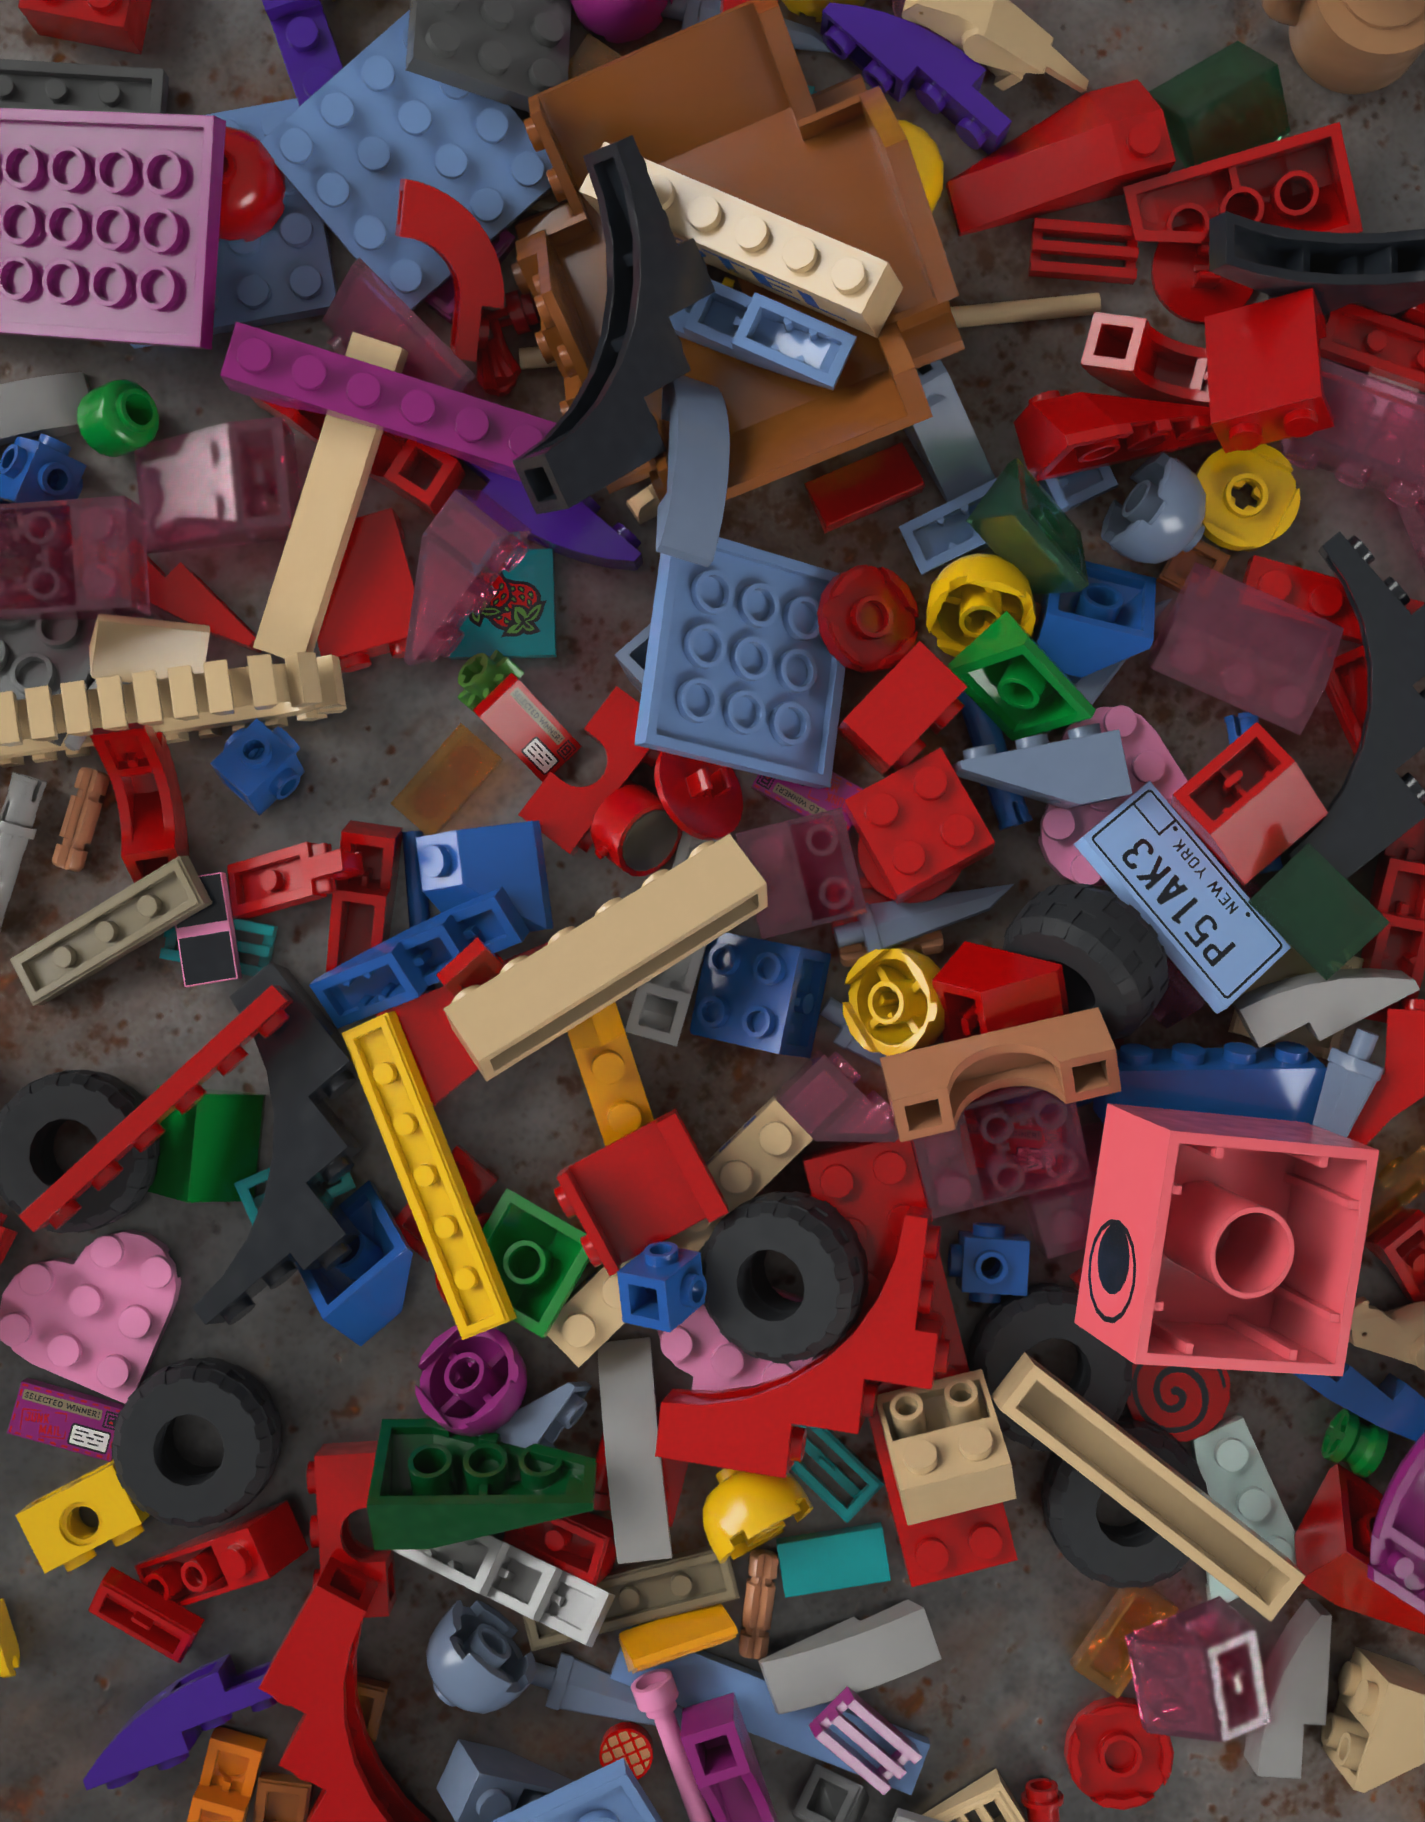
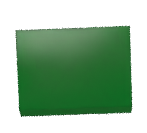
M1008 611L1001 615L947 666L967 686L964 690L966 694L1011 741L1090 719L1096 710L1070 678Z
M205 1089L207 1094L185 1114L182 1115L175 1109L160 1123L166 1131L159 1137L160 1155L157 1161V1173L153 1185L149 1187L147 1192L187 1203L240 1202L241 1198L234 1183L258 1173L266 1094ZM257 1185L249 1188L253 1198L256 1197Z
M506 1188L482 1231L517 1318L513 1319V1321L545 1339L590 1261L580 1241V1238L586 1235V1233Z

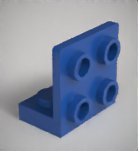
M732 933L721 935L706 946L690 1033L776 1054L811 1058L831 954Z

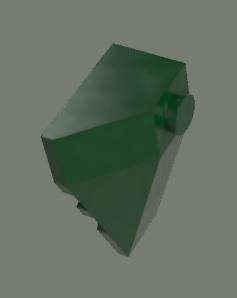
M431 1418L382 1419L367 1500L374 1550L433 1549L594 1511L596 1459L536 1443L526 1448L501 1442L500 1434L492 1432L480 1435V1437L458 1435L447 1431Z

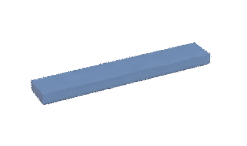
M639 1625L629 1626L627 1629H630V1628H633V1627H636V1626H639ZM620 1647L611 1670L610 1679L631 1686L635 1679L646 1672L661 1668L669 1669L673 1674L679 1691V1696L676 1699L677 1705L685 1708L734 1692L747 1732L857 1774L814 1737L809 1727V1724L832 1701L778 1714L774 1709L763 1673L702 1650L632 1674V1672H628L622 1648ZM849 1708L843 1713L845 1717L890 1755L897 1750ZM832 1724L829 1727L877 1769L881 1766L835 1725ZM892 1724L916 1745L922 1755V1758L915 1765L910 1760L904 1765L907 1773L900 1780L893 1776L888 1781L891 1788L912 1795L931 1744L928 1737Z

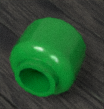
M121 379L108 382L93 389L81 399L77 408V424L82 437L92 449L101 455L118 457L145 447L155 438L159 429V413L154 400L147 390L136 382Z

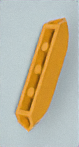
M616 1002L567 1031L605 1146L654 1120Z

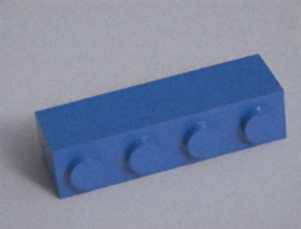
M1289 1041L1278 1042L1275 1044V1047H1254L1246 1043L1230 1042L1226 1043L1224 1048H1203L1191 1043H1177L1172 1046V1049H1151L1141 1044H1124L1120 1046V1049H1116L1121 1092L1095 1097L1093 1110L1103 1123L1105 1122L1107 1103L1313 1124L1327 1067L1306 1046Z

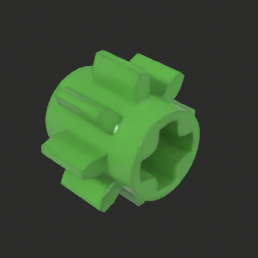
M495 650L491 657H488L485 653L476 654L463 665L459 672L458 684L465 690L458 695V699L473 711L510 673H513L519 679L524 674V671L498 650Z

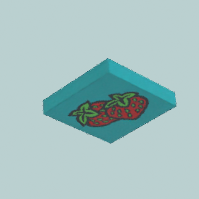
M553 549L446 551L449 658L451 660H469L472 656L479 653H485L488 657H491L495 650H498L509 659L557 657Z

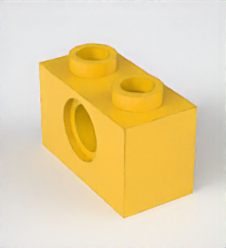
M114 1459L32 1501L15 1515L44 1573L61 1565H64L67 1572L72 1571L96 1557L97 1553L94 1548L112 1540L114 1546L118 1547L145 1531L142 1523L150 1514L139 1509L132 1502L133 1500L125 1489H122L116 1476ZM81 1506L91 1508L97 1514L99 1519L98 1527H90L83 1523L79 1515V1508Z

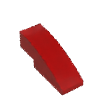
M350 820L341 831L340 849L351 853L361 852L364 874L346 880H337L336 892L332 893L326 972L389 939L403 827Z

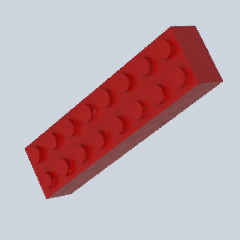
M897 1130L801 1155L811 1196L832 1205L847 1222L851 1223L866 1252L869 1264L867 1266L868 1281H870L868 1296L864 1301L860 1316L846 1335L863 1319L884 1287L896 1259L907 1211L911 1206L928 1208L911 1140L900 1142ZM938 1252L937 1260L928 1259L925 1280L935 1281L931 1315L921 1314V1318L943 1321L941 1338L951 1340L947 1373L937 1372L935 1380L970 1372L942 1261ZM869 1380V1383L878 1384V1394L910 1387ZM876 1405L874 1418H867L911 1587L1017 1561L1003 1502L907 1525Z

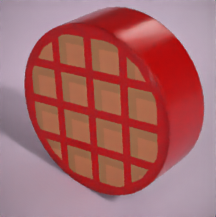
M621 1722L610 1727L603 1735L600 1744L599 1760L602 1768L624 1758L636 1779L642 1778L650 1769L653 1760V1742L646 1729L633 1722Z

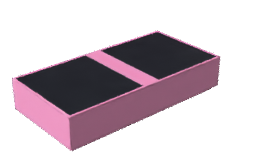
M224 872L199 876L212 904L175 926L185 987L242 979L227 877Z

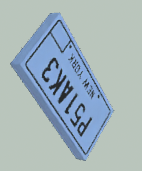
M1151 781L1142 786L1074 843L1075 847L1118 898L1127 905L1133 906L1141 913L1140 916L1148 924H1151L1158 934L1161 946H1164L1166 955L1216 1014L1227 1009L1291 948Z

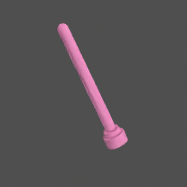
M665 1668L646 1672L635 1679L631 1685L637 1707L641 1712H645L649 1719H654L689 1821L713 1822L707 1803L698 1790L680 1738L681 1730L674 1713L677 1707L676 1699L679 1696V1691L673 1674L669 1669Z

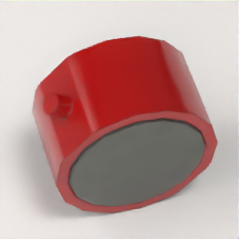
M627 785L610 794L596 811L590 831L593 845L596 849V856L600 860L606 857L631 876H647L664 866L677 850L683 832L666 813L659 797L641 785Z

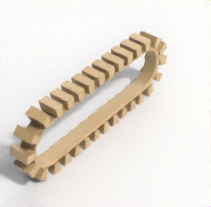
M296 652L285 657V663L272 664L271 654L247 656L248 666L228 669L227 659L203 662L204 673L193 674L191 664L167 668L168 678L158 679L156 670L131 673L133 683L122 684L120 675L96 678V689L87 690V684L84 680L60 683L61 694L52 695V690L48 685L24 689L26 699L17 700L16 694L13 691L0 692V766L6 768L25 765L24 756L32 755V760L35 763L58 760L57 751L65 750L68 758L91 755L89 746H94L90 735L94 734L93 729L103 727V729L111 731L129 729V723L138 722L142 725L152 726L155 733L163 732L167 744L189 741L188 732L199 731L200 739L222 736L221 727L232 726L234 733L241 728H247L256 718L260 721H265L266 727L269 729L276 728L277 726H288L287 717L295 715L297 716V721L312 722L328 718L327 714L342 713L347 709L339 657L332 654L316 657V653ZM67 733L66 737L68 735H88L80 749L75 751L68 749L65 746L64 740L61 746L48 742L58 740V734Z

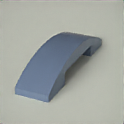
M682 375L662 387L661 419L670 423L667 493L657 508L656 552L709 567L713 562L719 539L727 493L730 456L729 421L725 401L718 387Z

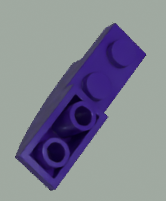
M262 0L300 107L344 68L321 0Z
M831 2L823 9L820 34L824 44L836 57L841 60L848 58L860 68L864 80L871 88L880 86L884 95L888 93L898 103L911 88H914L920 103L933 114L941 112L955 125V130L961 140L973 149L981 148L990 155L1005 142L1012 121L979 92L986 69L970 59L964 51L939 35L913 22L886 12L856 5Z
M458 458L487 483L476 496L482 508L528 540L547 549H553L555 553L606 568L637 571L643 564L642 553L637 550L641 544L640 540L621 523L617 522L611 527L597 515L601 507L590 496L569 509L536 515L521 481L492 473Z
M228 1654L176 1680L148 1701L114 1736L83 1779L86 1791L106 1784L107 1789L121 1787L134 1780L139 1775L138 1771L157 1765L158 1770L172 1768L190 1756L189 1752L202 1731L211 1730L226 1723L233 1717V1712L251 1706L252 1711L257 1712L278 1703L273 1696L258 1689L272 1661L237 1674L231 1655Z

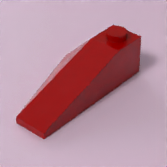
M1136 79L1086 92L946 183V189L958 235L963 236L1123 195L1124 186L1168 174L1176 159L1163 110L1142 83Z
M1340 122L1123 187L1135 242L1209 244V219L1225 211L1257 222L1297 230L1331 233L1363 232Z
M1059 390L1040 393L1029 399V405L1014 421L1031 483L1150 457L1159 452L1168 453L1219 441L1210 423V407L1078 392L1061 396Z
M1334 1465L1329 1469L1294 1535L1296 1567L1306 1576L1301 1583L1339 1607L1425 1635V1615L1367 1577L1368 1564L1370 1565L1371 1536L1383 1495L1376 1488L1341 1465Z

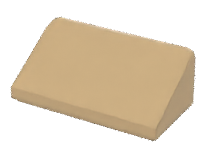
M98 614L89 645L90 675L94 679L120 675L122 682L133 683L131 673L156 670L158 679L168 678L167 668L189 664L192 666L193 674L204 673L203 662H206L210 626Z

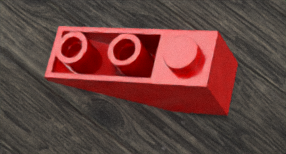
M286 1500L248 1513L141 1561L134 1567L142 1584L163 1595L166 1601L170 1599L180 1606H185L270 1579L307 1552L309 1548Z

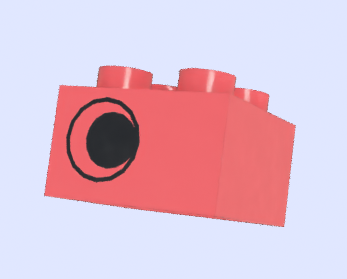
M1107 1103L1074 1323L1134 1364L1343 1377L1379 1150L1306 1122Z

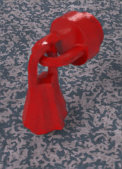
M519 289L505 293L507 306L504 309L500 308L495 311L483 309L481 312V316L489 317V329L492 330L494 338L488 340L486 350H477L476 384L486 393L497 395L498 397L506 396L516 386L518 376L522 370L508 349L501 328L513 325L517 334L522 335L532 332V325L541 323L532 293L523 295Z

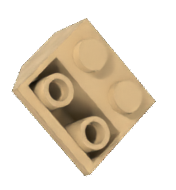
M982 1369L935 1380L932 1389L910 1386L878 1394L877 1408L908 1526L1017 1499L1011 1460Z
M1355 1647L1351 1662H1345L1341 1668L1338 1678L1340 1695L1334 1713H1328L1326 1725H1322L1321 1742L1323 1744L1322 1749L1353 1790L1366 1793L1425 1763V1676L1417 1667Z

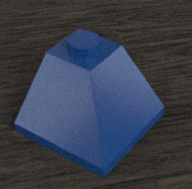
M1053 553L1040 602L1042 608L1038 624L1034 627L1033 631L1035 632L1034 641L1065 674L1081 678L1150 649L1154 641L1156 578Z
M540 821L460 829L416 837L422 891L441 913L499 887H503L530 932L554 929Z
M370 1180L339 1205L361 1233L349 1244L353 1250L351 1254L340 1264L328 1271L323 1267L320 1269L303 1270L298 1262H295L322 1319L360 1347L402 1312L413 1256L409 1244L376 1185Z

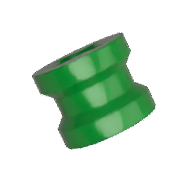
M1342 1409L1335 1415L1326 1430L1321 1447L1322 1456L1333 1463L1343 1461L1349 1464L1353 1473L1363 1478L1368 1477L1376 1470L1384 1457L1388 1444V1431L1375 1424L1366 1425L1360 1422L1358 1415L1347 1409Z

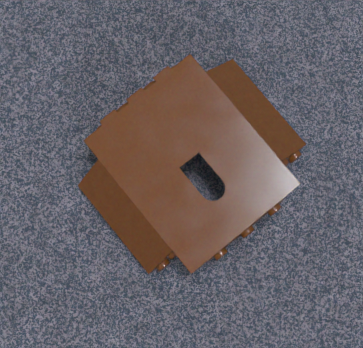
M749 0L528 98L531 117L523 120L535 151L546 150L553 168L546 171L557 201L561 203L549 210L535 213L514 223L519 240L515 242L517 262L511 264V269L523 295L532 293L541 322V331L535 333L541 354L547 364L556 361L563 376L566 400L559 402L562 415L570 408L589 373L601 336L607 295L606 243L601 216L579 192L588 174L583 156L601 148L604 141L611 144L633 135L643 158L889 262L903 286L878 338L737 277L743 293L753 297L756 292L857 336L856 343L834 390L784 376L678 336L682 342L683 352L691 371L683 376L718 387L725 401L730 434L726 500L933 417L916 369L962 351L965 347L949 300L959 296L908 139L880 86L867 90L861 74L810 94L777 0ZM662 387L645 396L644 399L649 411L657 421L658 432L667 451L606 486L609 494L648 478L651 479L660 502L667 493L670 422L661 419Z

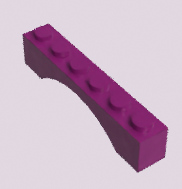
M237 321L220 374L231 391L282 407L329 415L383 430L446 452L492 473L517 481L521 480L512 461L541 441L556 424L540 417Z
M734 1692L683 1708L680 1738L698 1790L705 1799L715 1821L779 1822Z

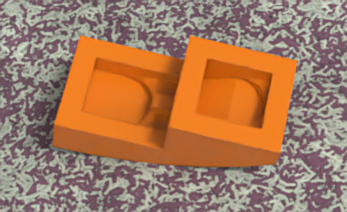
M220 1726L214 1729L209 1740L200 1782L192 1798L187 1822L246 1821L268 1739Z

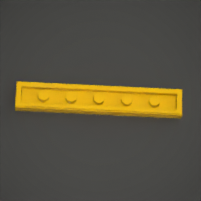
M387 1012L342 1032L341 1034L462 1340L517 1318L396 1012Z

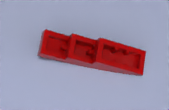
M74 516L59 530L66 539L100 569L159 609L186 623L210 626V635L258 653L262 652V650L253 648L257 635L191 569L181 562L167 575L141 548L128 539L113 551L88 525Z
M1425 818L1379 853L1361 956L1364 959L1362 968L1402 971L1413 978L1419 988L1421 987L1425 971ZM1420 990L1408 995L1405 998L1418 999ZM1401 1000L1364 1019L1387 1023L1388 1009H1401Z

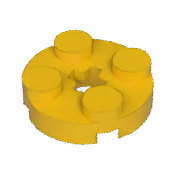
M1267 444L1259 445L1257 448L1248 451L1237 450L1225 453L1223 448L1212 453L1202 463L1195 474L1206 493V512L1202 522L1205 526L1203 534L1206 538L1225 549L1250 552L1262 548L1287 531L1298 513L1301 497L1300 488L1296 489V481L1291 473L1294 469L1281 452ZM1245 483L1253 487L1251 496L1257 500L1256 507L1249 505L1244 509L1235 505L1236 499L1231 495L1232 488L1239 490Z

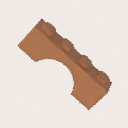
M1099 1007L880 1058L888 1099L900 1142L956 1130L961 1113L972 1101L1000 1088L1012 1086L1035 1087L1054 1094L1065 1104L1121 1092L1116 1048Z

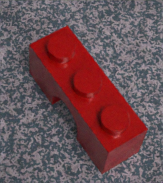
M618 686L614 688L584 728L587 735L602 745L606 751L607 766L602 777L589 786L575 787L565 783L550 772L518 814L526 821H540L541 833L572 856L575 855L579 848L588 853L594 846L590 833L595 813L602 802L619 788L627 785H637L632 781L633 777L644 763L653 768L661 752L634 745L640 703Z
M378 1440L323 1444L314 1455V1461H309L307 1465L308 1493L316 1494L317 1515H312L310 1519V1543L312 1548H319L320 1568L314 1570L313 1587L329 1558L333 1557L379 1582L364 1618L387 1617L390 1615L397 1600L394 1551L374 1550V1547L362 1544L355 1538L350 1528V1514L358 1509L367 1508Z

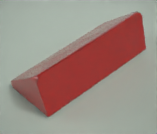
M901 442L804 483V486L823 531L827 533L922 493L925 484Z

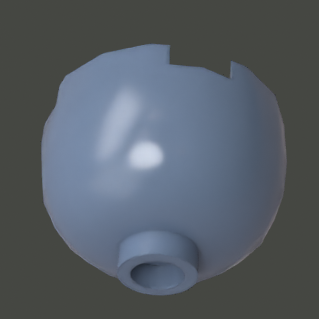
M1159 452L1147 459L1130 476V479L1138 484L1129 493L1123 505L1115 499L1113 500L1102 525L1101 538L1109 543L1112 550L1135 562L1157 564L1175 557L1181 551L1188 552L1197 545L1205 530L1202 522L1206 512V493L1197 475L1179 459L1169 457L1164 452Z
M461 1600L456 1601L441 1618L431 1634L426 1650L427 1666L434 1683V1690L445 1704L452 1707L457 1706L465 1711L485 1714L506 1707L532 1683L536 1674L535 1658L532 1652L523 1657L520 1648L512 1639L518 1632L517 1628L499 1611L478 1600L470 1608L463 1606Z

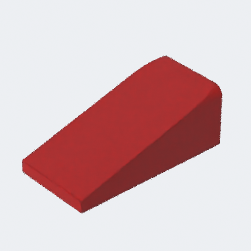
M588 1512L505 1531L502 1540L594 1586L598 1585L611 1573L617 1556L612 1520Z

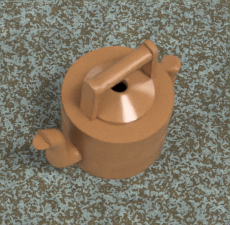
M1261 0L1262 7L1269 18L1278 23L1289 25L1291 48L1303 71L1316 83L1334 92L1357 95L1384 88L1406 73L1425 49V0Z

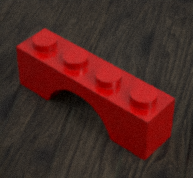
M251 397L260 408L318 443L326 415L282 407ZM383 431L369 476L438 519L466 474L459 460L450 454Z

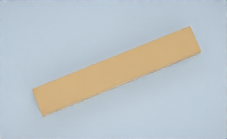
M352 332L345 356L402 374L409 352L402 347ZM326 415L253 648L284 659L296 652L313 653L383 430Z

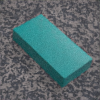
M881 1522L776 1539L785 1598L891 1581Z

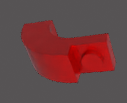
M400 179L395 236L421 241L436 251L446 263L453 279L455 292L449 355L454 359L476 362L477 350H486L489 336V317L481 316L482 306L504 309L503 276L496 251L480 223L458 201L430 185L409 179Z
M1094 312L1080 363L1090 375L1105 385L1137 399L1210 407L1206 348L1185 344L1161 334L1149 324L1147 318Z
M138 722L129 723V729L120 731L105 730L103 727L93 729L94 734L90 735L114 789L121 825V858L134 883L178 856H189L190 858L184 805L168 744L163 732L155 733L152 726L142 725Z

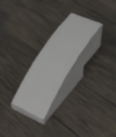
M1375 968L1332 969L1296 975L1263 985L1240 995L1232 1004L1250 1038L1259 1047H1262L1303 1025H1306L1308 1031L1321 1041L1420 990L1413 978L1399 970Z
M907 1599L862 1621L855 1617L849 1618L762 1658L758 1662L776 1713L784 1714L833 1701L847 1686L855 1693L910 1674L942 1658L924 1607Z
M1305 1599L1287 1623L1269 1655L1256 1688L1248 1719L1244 1757L1255 1774L1260 1777L1301 1779L1304 1724L1326 1725L1332 1615L1317 1599Z

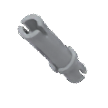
M12 772L6 800L0 813V932L28 840H34L37 831L33 824L40 800L47 785L46 781Z

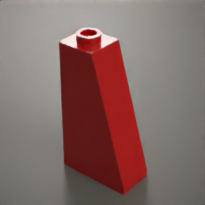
M548 942L541 944L537 947H534L530 950H527L523 953H520L518 955H515L511 958H508L504 961L508 963L512 959L522 955H526L529 957L533 953L547 946ZM445 986L375 1014L378 1017L387 1012H396L433 1107L479 1071L452 1030L445 1014L444 1008L452 1004V1000L455 997Z

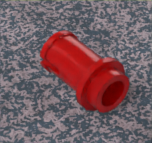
M1036 1778L1026 1782L1025 1790L1021 1793V1803L1027 1807L1028 1822H1060L1059 1807L1064 1804V1794L1058 1790L1057 1782L1047 1778Z

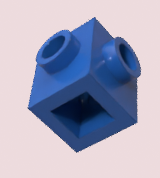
M41 433L38 441L17 436L14 444L7 447L0 460V498L39 518L62 524L69 506L75 503L80 496L83 488L82 475L87 465L69 457L72 447L53 437Z
M257 718L247 728H241L234 732L226 741L224 750L210 763L222 783L259 816L277 799L282 800L289 796L296 789L300 782V776L305 772L296 755L301 749L296 741L281 727L277 726L271 731Z
M973 1223V1231L959 1230L958 1244H949L947 1258L948 1276L956 1277L955 1284L961 1292L969 1293V1300L1000 1303L1001 1295L1027 1296L1030 1241L1023 1234L1005 1233V1225ZM993 1257L989 1266L981 1268V1264L986 1258Z
M656 1242L648 1245L643 1252L617 1271L623 1323L671 1332L705 1303L707 1282L702 1272L701 1252L678 1248L672 1242Z

